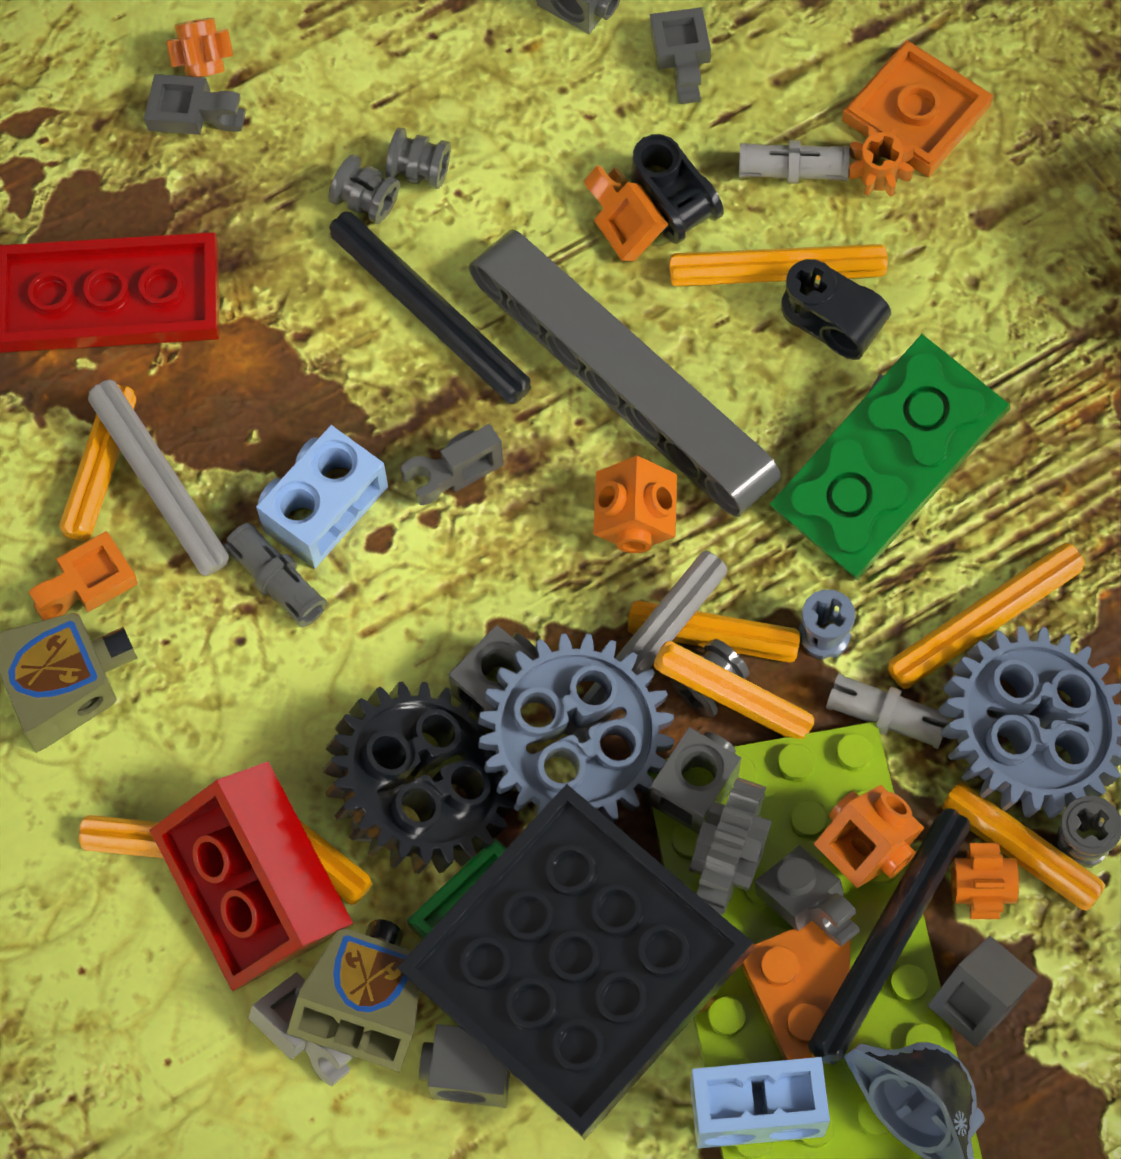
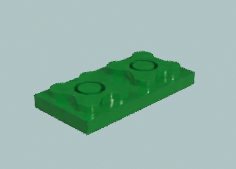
M921 334L774 498L770 506L858 581L1010 410V404L925 335Z

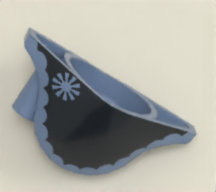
M917 1042L907 1047L893 1050L859 1044L844 1056L873 1112L885 1127L905 1146L924 1159H974L971 1137L984 1123L985 1117L977 1107L976 1091L970 1074L954 1054L940 1045L929 1042Z

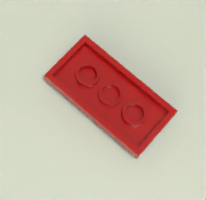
M215 232L0 245V353L219 340L218 240Z

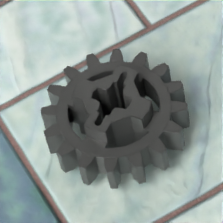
M739 777L736 778L734 786L731 788L726 805L712 801L709 812L700 829L689 867L690 872L701 875L697 895L721 915L726 911L734 887L749 891L772 825L771 820L759 816L766 787Z

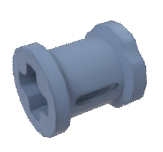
M821 590L813 593L806 600L802 608V622L799 626L801 646L810 656L817 659L836 658L847 649L851 639L850 631L855 621V609L851 600L836 590ZM835 606L839 607V612L835 611ZM828 620L835 623V624H829V625L825 628V630L817 626V625H820V626L825 625ZM814 638L818 639V644L814 642Z

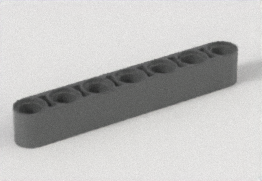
M513 229L507 231L469 264L468 268L471 276L490 299L728 514L740 517L780 480L781 474L776 463L755 441L521 233Z

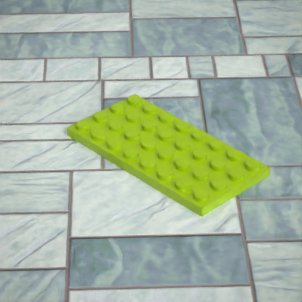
M877 721L805 734L803 739L785 737L734 747L736 750L735 754L742 758L739 778L766 787L759 816L772 821L763 855L749 891L734 887L731 900L725 913L722 915L749 938L754 945L793 929L788 922L757 896L754 881L799 845L841 880L843 897L856 909V914L851 917V921L859 927L860 932L850 940V969L911 863L910 861L892 878L882 873L856 888L814 845L815 841L832 822L828 817L831 810L850 792L855 791L861 796L882 785L888 792L894 793L879 728L876 727ZM701 767L690 768L682 774L683 778L694 786H705L714 780L713 775ZM647 772V774L653 780H655V778L658 775L655 773ZM730 791L724 799V801L722 802V804H727ZM650 806L662 865L697 894L701 875L690 872L689 867L699 834ZM924 915L919 920L846 1054L859 1044L893 1050L901 1049L917 1042H929L940 1045L958 1058L950 1025L928 1007V1004L941 989ZM740 965L713 995L715 1002L704 1012L697 1013L693 1018L703 1068L783 1060ZM844 1057L834 1065L822 1062L830 1123L824 1137L719 1147L722 1159H924L899 1141L878 1119ZM975 1132L971 1137L974 1159H982Z

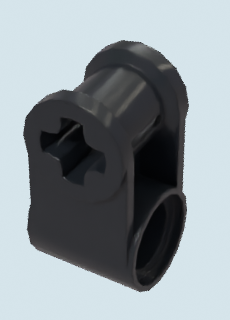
M651 134L643 137L636 143L633 150L631 183L641 184L669 225L662 232L672 243L678 244L685 240L687 231L707 219L716 221L723 216L724 208L717 191L707 178L698 172L680 149L678 143L671 137L662 134ZM660 166L666 169V171L652 172L646 168Z
M805 259L797 262L790 268L787 274L786 290L781 300V311L785 319L792 325L799 327L825 343L838 355L851 360H859L891 316V308L883 297L875 291L855 283L830 268L826 263L816 259ZM817 275L821 278L819 284L815 283ZM797 304L801 306L800 313L796 310Z

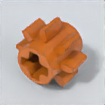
M213 17L175 24L177 38L169 39L166 42L171 67L183 65L185 76L204 77L225 71L222 58L233 56L228 29L217 31Z
M871 126L868 127L867 139L864 144L859 142H851L849 156L857 161L849 165L848 177L849 179L860 177L865 185L864 194L867 196L873 190H885L890 197L894 196L898 178L903 181H911L914 168L905 162L913 158L915 147L913 144L902 145L897 137L898 128L894 127L890 132H876ZM880 157L888 159L883 162L882 166L875 165Z
M970 843L969 850H966V858H954L952 861L951 892L953 903L970 906V919H1000V912L1004 910L1003 904H1017L1019 873L1016 858H1003V855H1000L999 843Z

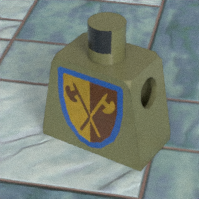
M76 613L0 632V676L22 729L36 753L52 745L114 705L117 698L106 672L138 659L124 627L91 640L80 615Z
M378 919L369 923L365 935L347 928L338 930L299 991L287 1034L400 1072L415 1029L419 989L397 968L412 952V950L400 947L403 933L399 926L391 921Z

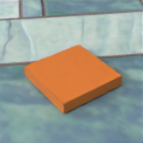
M906 40L843 110L842 121L866 137L868 127L871 126L876 132H890L894 127L898 128L897 137L902 145L913 144L915 147L913 158L905 163L910 164L914 169L929 178L991 107L994 95Z

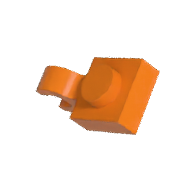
M597 165L584 179L587 189L604 208L594 219L595 223L619 258L623 261L634 262L669 224L641 184L628 182L625 175L618 168H613L607 175L605 170Z
M105 531L56 558L62 574L36 585L28 592L34 601L33 606L42 621L63 616L77 600H80L88 613L138 585L135 573L108 532Z

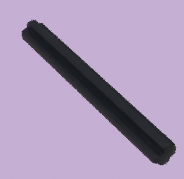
M342 212L338 218L331 222L329 226L331 238L505 401L510 404H516L531 390L530 378L353 213Z
M946 808L941 814L937 815L809 1041L808 1049L810 1053L815 1057H822V1062L834 1065L843 1059L970 830V821L967 817L960 815L955 809Z

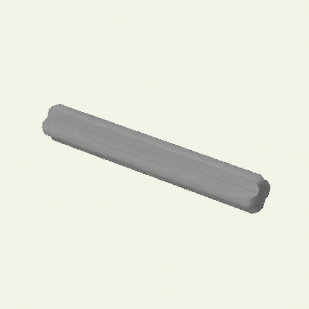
M108 379L95 385L89 390V403L199 572L204 576H208L221 570L228 563L229 556L117 383Z
M707 550L701 552L615 659L621 662L626 656L634 652L637 654V658L632 671L636 675L648 671L654 664L655 657L659 653L661 646L666 641H672L725 577L728 570L726 564L715 554ZM595 682L581 700L589 705H600L607 701V694L605 689ZM615 711L582 728H577L573 720H570L564 734L567 736L575 735L579 743H583L588 730L594 725L606 722Z

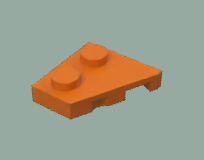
M810 921L799 931L793 928L755 944V949L741 964V968L783 1060L815 1058L808 1049V1043L850 971V940L843 946H839L818 925Z

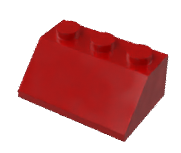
M269 761L217 779L149 829L232 992L316 948L333 937L338 930L345 929L353 924Z

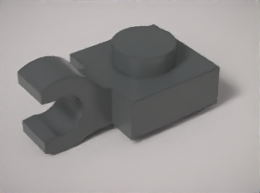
M702 7L650 14V31L658 69L674 67L679 104L701 102L698 85H701V75L698 64L710 63L711 47Z
M154 74L144 121L148 131L200 135L203 121L211 123L221 130L238 132L242 131L246 112L245 109L238 108L241 98L239 93L232 91L210 92L206 78Z
M489 423L477 431L466 430L456 435L449 441L446 448L440 451L441 459L434 460L424 456H417L407 460L400 469L405 483L417 476H426L430 479L426 485L421 486L415 491L418 503L420 505H427L434 502L441 493L452 487L454 492H457L504 466L502 442Z
M800 845L754 881L757 896L797 931L812 920L839 946H843L860 932L859 927L850 920L856 914V909L843 897L841 880Z

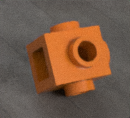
M637 455L596 471L593 535L616 544L619 550L627 553H644L649 551L652 545L674 538L676 534L677 474Z
M879 785L861 796L852 791L839 801L828 815L832 822L815 841L814 845L858 888L882 873H885L889 878L899 873L916 854L910 845L923 831L924 827L912 816L909 805L900 796L888 792L882 785Z

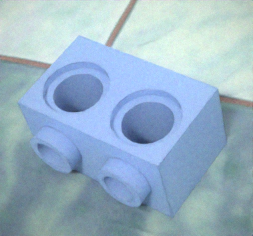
M330 425L319 438L313 437L304 444L297 455L296 464L282 479H273L262 491L256 508L263 531L315 569L388 488L384 463ZM334 468L350 470L347 475L339 479L325 477L326 473ZM299 508H307L313 511L310 516L303 520L296 521L287 518L292 511Z
M822 1057L692 1069L690 1089L697 1149L825 1136L830 1118Z

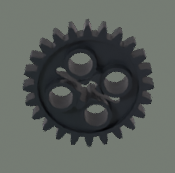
M402 681L398 682L389 694L382 687H379L369 697L368 701L360 698L349 711L350 715L345 714L335 727L338 734H335L326 746V750L335 757H331L323 767V773L338 778V780L334 781L325 792L326 797L344 800L345 804L334 816L336 820L354 819L357 824L352 829L349 838L355 840L367 834L372 839L368 855L371 857L385 847L390 850V867L396 868L408 856L411 857L415 873L420 874L430 863V860H432L438 873H443L453 863V860L461 867L465 866L475 856V852L479 853L483 848H488L493 843L492 837L496 838L506 828L507 823L503 818L515 807V803L505 795H508L512 790L499 794L497 786L505 776L502 775L504 771L486 772L484 769L485 763L492 756L496 755V751L479 749V738L486 735L483 731L485 727L478 724L479 718L473 720L468 716L472 705L470 699L462 702L458 708L451 705V690L447 687L436 699L431 698L427 682H422L411 696L407 686ZM423 733L432 736L437 741L439 747L428 743ZM373 754L385 758L391 769L380 766L375 761ZM460 756L463 761L443 766L433 778L425 775L449 758ZM409 774L416 778L414 781L403 786L395 794L385 798L378 795V792L398 787ZM452 784L461 787L467 794L468 799L457 795L453 790ZM401 805L413 809L418 815L420 822L408 818L403 812Z

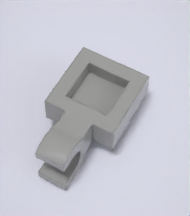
M296 972L254 1003L248 1019L290 1060L305 1050L318 1076L325 1083L333 1086L350 1072V1068L346 1063L354 1058V1056L287 1034L297 996L306 981Z

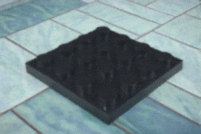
M566 784L397 968L422 993L585 1140L752 953L755 947L749 938Z

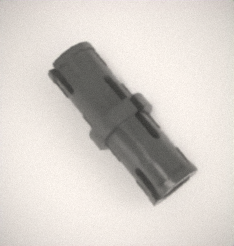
M245 523L230 534L227 538L228 543L224 545L225 550L240 562L255 579L254 585L262 595H270L277 601L299 627H306L321 616L324 612L323 608L328 604L327 600L301 577L296 570V562L289 555H281L274 549L252 523Z

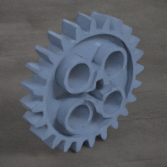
M1019 626L1009 636V639L1001 631H997L987 641V645L979 641L968 652L969 658L964 656L954 666L953 671L957 676H953L943 687V690L953 698L947 699L939 707V713L954 719L940 732L941 737L958 739L959 743L948 757L950 760L966 758L970 766L961 777L964 781L971 780L977 776L984 780L980 790V797L984 799L994 790L1002 793V810H1008L1018 800H1021L1025 817L1030 818L1043 805L1050 819L1056 817L1064 810V807L1067 808L1072 801L1080 797H1100L1106 792L1104 786L1108 787L1120 777L1121 774L1116 767L1121 765V746H1119L1121 744V725L1118 724V721L1121 720V705L1114 704L1112 698L1121 691V684L1105 685L1101 678L1110 667L1107 663L1094 668L1087 664L1092 650L1089 646L1075 655L1070 652V635L1065 634L1055 645L1050 644L1049 633L1045 627H1042L1032 637L1031 641L1023 626ZM1000 680L1010 683L1016 690L1018 698L1008 695L1003 690ZM1057 690L1065 692L1071 698L1074 708L1067 706L1061 701ZM987 712H988L990 715L995 716V717H997V718L989 717V716L987 715ZM1075 725H1080V726H1082V727L1085 729V731H1084L1082 728H1080V727H1078V726H1075ZM997 735L1007 738L1012 743L1015 749L1014 755L1006 752L1000 746ZM1055 745L1064 748L1068 752L1072 764L1064 762L1058 756Z
M561 634L557 651L551 652L548 645L542 639L538 640L535 646L536 659L533 661L521 651L515 653L514 663L518 670L517 674L504 668L498 670L496 678L505 691L487 689L484 700L496 708L497 711L480 713L478 724L493 729L494 732L480 737L478 747L479 749L496 751V755L492 756L485 763L484 769L486 772L504 771L505 776L499 782L497 792L501 794L516 788L520 792L514 807L516 811L525 808L532 801L538 805L537 816L558 792L568 784L598 811H601L612 823H615L618 819V802L631 812H634L639 807L640 803L634 789L650 795V787L654 780L647 772L659 774L666 763L662 757L655 753L671 750L674 745V739L660 734L659 730L670 726L674 720V715L656 712V708L665 701L668 694L666 690L648 692L646 687L651 682L655 672L651 669L636 675L632 671L637 658L636 653L629 654L620 662L614 658L616 642L613 640L600 653L594 651L591 634H586L580 649H573L567 634ZM586 681L597 682L605 689L607 701L595 706L586 704L577 695L576 687ZM529 703H540L549 709L553 721L545 727H532L525 723L521 717L520 710ZM617 709H622L625 712V717L620 720H610L592 726L588 730L583 743H579L575 735H569L535 754H530L526 751V747L529 744L545 742L560 737L564 734L570 720H573L577 728H582L600 720L608 713ZM610 735L622 737L630 746V757L621 761L611 760L602 752L600 740ZM555 757L565 758L574 766L576 778L568 783L554 782L545 773L544 763Z

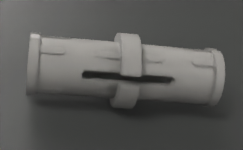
M789 140V145L740 143L739 178H787V183L798 184L799 179L848 181L849 146L800 145V140Z
M838 673L826 709L831 711L833 709L869 723L877 721L876 727L879 728V733L886 735L887 731L891 730L932 745L933 748H939L942 740L940 732L947 726L949 717L939 713L937 709L901 697L902 691L890 687L887 692Z

